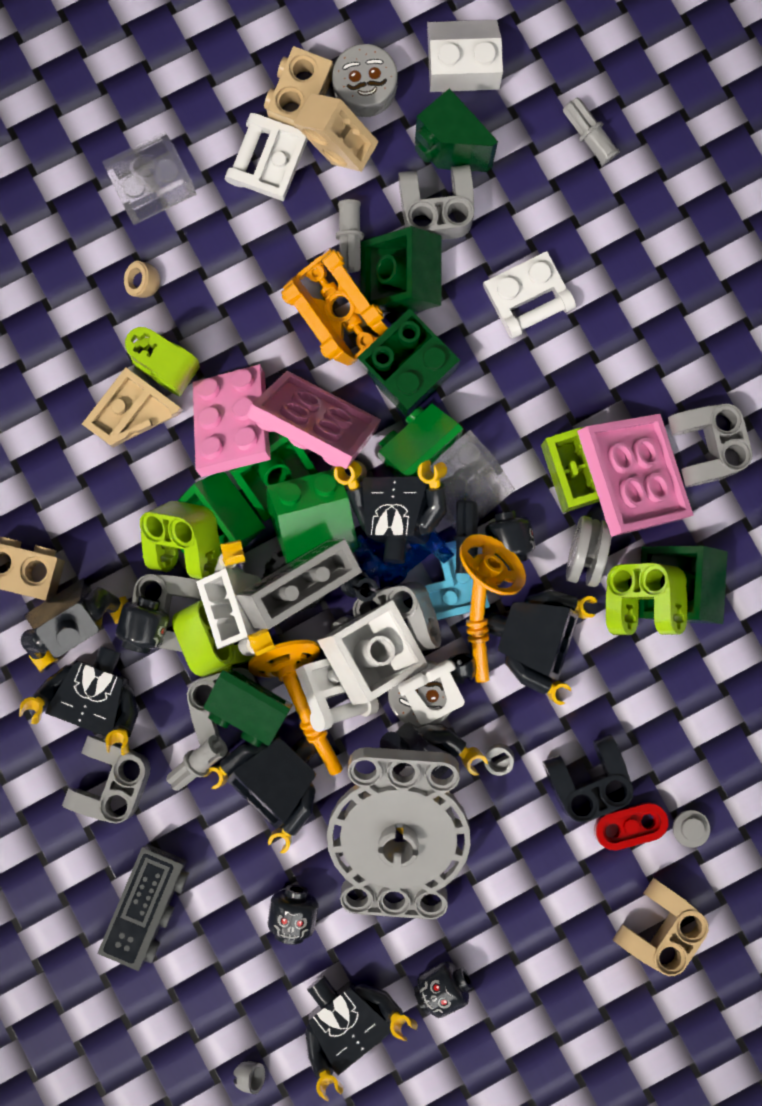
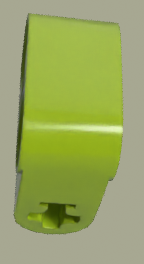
M137 327L127 334L125 348L134 366L171 393L181 397L200 368L198 359L184 348L169 342L146 327ZM149 347L153 348V353L151 354V356L149 352L146 351L149 349Z
M169 501L144 513L140 518L139 526L141 529L143 559L147 568L162 572L171 571L177 563L179 548L184 549L186 570L190 577L201 580L214 574L221 552L217 531L218 524L213 512L205 506Z
M656 563L621 564L610 570L606 581V625L611 634H634L638 626L639 600L654 599V623L659 634L680 635L685 631L687 625V581L684 572L680 568ZM664 574L665 583L664 586L661 588L660 581L661 577ZM632 577V585L629 588V578Z
M202 600L178 611L172 618L173 630L189 668L195 675L202 677L221 673L223 669L240 666L249 662L255 656L243 655L239 651L238 644L234 645V643L217 649Z

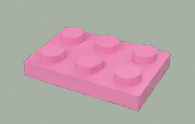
M260 364L193 382L195 467L201 477L271 460L269 431L263 430L256 424V421L246 417L251 404L266 391L265 372Z

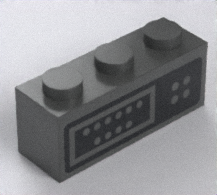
M146 844L141 848L97 954L137 971L143 967L145 962H153L161 943L155 940L160 926L167 928L175 910V907L170 905L175 891L181 894L190 872L184 869L188 860L150 844Z

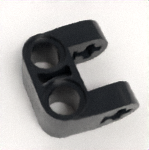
M611 734L593 740L596 754L605 774L574 786L560 754L542 761L552 790L564 813L577 822H589L628 805L633 798V786L625 762ZM617 780L622 785V794L616 800H609L605 793L606 786L611 781ZM580 794L586 795L589 802L587 810L582 814H575L571 809L573 798Z

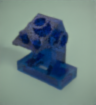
M436 530L430 534L429 541L426 544H410L412 548L406 553L404 564L384 562L385 544L378 543L371 538L365 539L362 535L358 536L359 547L354 549L356 555L360 557V561L357 562L360 569L368 578L373 579L377 583L379 589L388 585L393 587L403 582L407 577V573L431 553L443 564L455 555Z

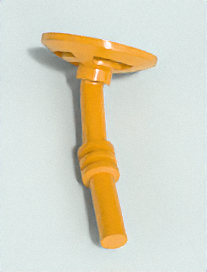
M475 534L463 541L459 553L465 570L473 578L470 617L466 620V626H468V642L472 643V652L476 665L475 681L483 683L490 680L486 641L489 640V634H487L489 629L488 626H485L488 624V619L484 618L487 590L500 595L516 594L525 585L526 572L518 556L506 549L501 541L487 535ZM471 548H482V554H478L474 558L468 553V550ZM495 553H496L498 556H500V557L507 563V565L509 566V568H510L511 571H508L507 566L504 564V562H503L499 557H497L496 555H494ZM503 581L513 583L508 588H499L497 586Z
M292 640L276 644V649L257 657L256 655L252 657L248 663L249 672L257 677H278L279 681L284 682L301 719L299 725L307 741L314 744L330 775L340 773L343 767L326 737L328 731L317 732L310 723L311 710L295 669L305 664L312 663L319 656V645L311 640ZM302 653H309L311 654V656L307 658V656Z

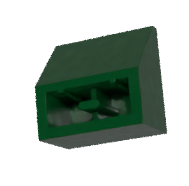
M410 308L357 357V360L381 392L405 417H408L458 369L460 359Z

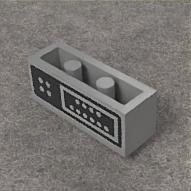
M345 539L327 540L240 592L236 597L253 628L271 629L362 573Z

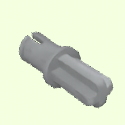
M577 97L566 104L563 109L564 114L580 134V142H586L600 161L601 166L607 164L620 153V150L615 147L602 129L604 125L602 121H596L580 98Z
M353 199L341 200L338 203L339 232L336 233V239L339 240V251L344 257L345 264L343 266L348 270L347 273L358 272L361 269L360 240L364 238V233L360 231L361 202Z
M213 735L196 750L188 751L184 755L183 762L167 775L166 780L171 784L172 789L179 791L196 777H204L209 772L210 766L227 754L225 742L220 737L216 740V736Z

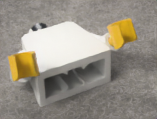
M241 540L220 544L222 554L215 567V573L196 581L217 649L238 641L239 651L245 656L256 655L257 657L276 649L268 629L253 628L236 597L237 594L261 580L258 576L245 573L237 566L238 563L246 562Z

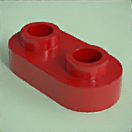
M649 802L640 803L599 817L594 825V835L598 843L606 849L621 850L661 838L667 831L668 817L660 806ZM650 814L653 817V823L650 827L645 828L642 826L641 819L644 815ZM610 824H616L618 827V833L614 837H608L606 834V828Z

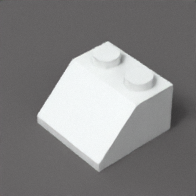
M497 20L427 22L430 92H446L449 88L452 91L500 89L503 62L502 41Z
M393 600L343 624L317 640L353 705L371 702L428 666L426 659Z

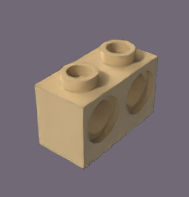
M293 46L289 57L284 56L280 62L277 77L280 79L276 89L270 88L267 93L264 109L267 110L268 118L297 128L293 123L310 93L326 96L332 82L333 61ZM303 71L312 74L306 80L296 78V75ZM288 103L299 105V108L293 112H287L282 109Z
M310 93L293 123L332 165L360 172L364 169L379 142L348 106L338 98Z
M0 536V557L8 554L11 558L9 570L5 573H0V589L45 601L55 596L65 564L64 560L55 557L56 550L35 545L32 552L20 549L22 542ZM43 563L47 569L46 576L42 581L35 582L32 578V570L37 564Z

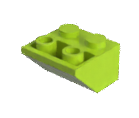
M584 427L545 438L541 444L563 513L600 502L577 432Z

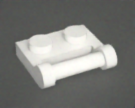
M250 113L246 122L248 129L233 167L228 168L224 179L234 186L245 187L284 202L308 139L297 128L259 114ZM261 133H267L269 137L254 175L246 173Z
M547 251L483 283V287L511 339L522 335V330L562 310L566 313L576 308L571 292L566 288ZM553 291L555 299L515 318L513 316L512 310Z
M327 658L295 669L311 710L310 723L315 731L322 732L330 729L334 723L358 715L367 717L378 712L379 703L377 698L369 703L356 705L348 703L329 709L326 699L346 692Z

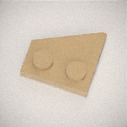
M125 367L82 425L111 447H115L180 415L183 410Z

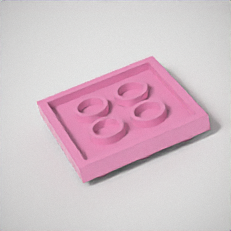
M286 371L251 404L246 416L256 421V424L263 430L277 432L288 438L294 446L301 449H309L322 456L323 460L328 464L337 467L341 466L345 469L350 466L374 435L381 422V419L289 371Z
M661 414L590 425L577 431L611 537L694 516Z

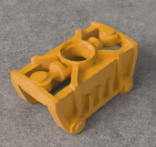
M328 248L321 256L287 281L283 286L284 290L281 291V294L287 304L296 307L321 342L320 351L323 356L330 360L333 358L348 366L358 361L357 357L377 339L371 333L364 332L361 329L360 325L363 322L357 314H360L367 325L380 336L388 327L382 321L384 313L378 305L369 304L367 298L347 273L348 270L343 266L345 262L342 254L335 249ZM324 265L337 280L338 287L334 282L328 283L326 280L327 271ZM307 277L311 281L319 283L322 286L320 293L325 300L313 298L301 280ZM339 297H345L350 303L349 313L344 317H337L333 312V303ZM344 327L349 333L354 331L357 335L356 344L359 352L356 355L351 352L343 340Z

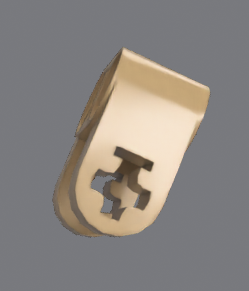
M653 878L644 894L670 912L651 942H648L623 924L612 940L637 959L662 974L676 976L685 970L705 940L709 931L708 922L685 899ZM687 916H694L696 920L694 929L689 933H682L680 930L681 921ZM667 947H673L675 949L674 959L668 964H661L659 961L661 951Z

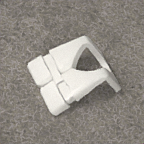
M445 660L399 683L398 689L401 696H406L421 725L428 724L464 705L465 701L450 673L457 669L453 661ZM440 677L446 695V703L439 710H431L415 690Z

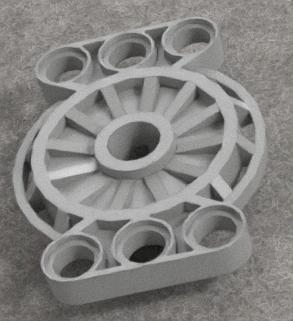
M371 747L355 750L349 758L348 777L356 785L350 788L338 800L330 815L327 829L328 852L334 866L346 879L341 887L340 901L342 907L349 913L418 919H437L443 916L448 908V894L445 886L463 868L471 846L470 824L464 808L455 796L449 792L458 785L460 779L458 761L452 755L443 752ZM367 760L372 762L376 769L370 774H363L356 770L355 765L359 761ZM399 763H407L414 768V772L409 776L402 777L397 775L393 768ZM447 766L453 771V774L447 779H438L431 772L435 767ZM350 801L346 810L341 811L343 807ZM452 808L458 814L460 820L455 818ZM334 826H341L340 837L334 841ZM398 827L403 828V839L406 840L404 842L392 841V839H395L396 828ZM457 834H464L465 837L462 850L457 846ZM343 852L346 862L349 864L348 868L340 859L338 853ZM455 860V865L446 874H444V871L448 868L451 861ZM353 889H360L366 892L368 896L363 900L357 901L351 899L347 893ZM389 892H399L404 896V899L398 903H391L384 896ZM434 894L440 897L441 901L436 905L429 906L424 904L421 899L425 895Z

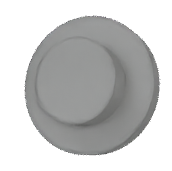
M686 810L675 818L673 834L680 844L690 848L699 847L709 838L710 824L702 813L695 810Z

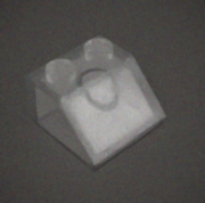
M166 132L160 133L102 161L133 225L197 195L192 180Z

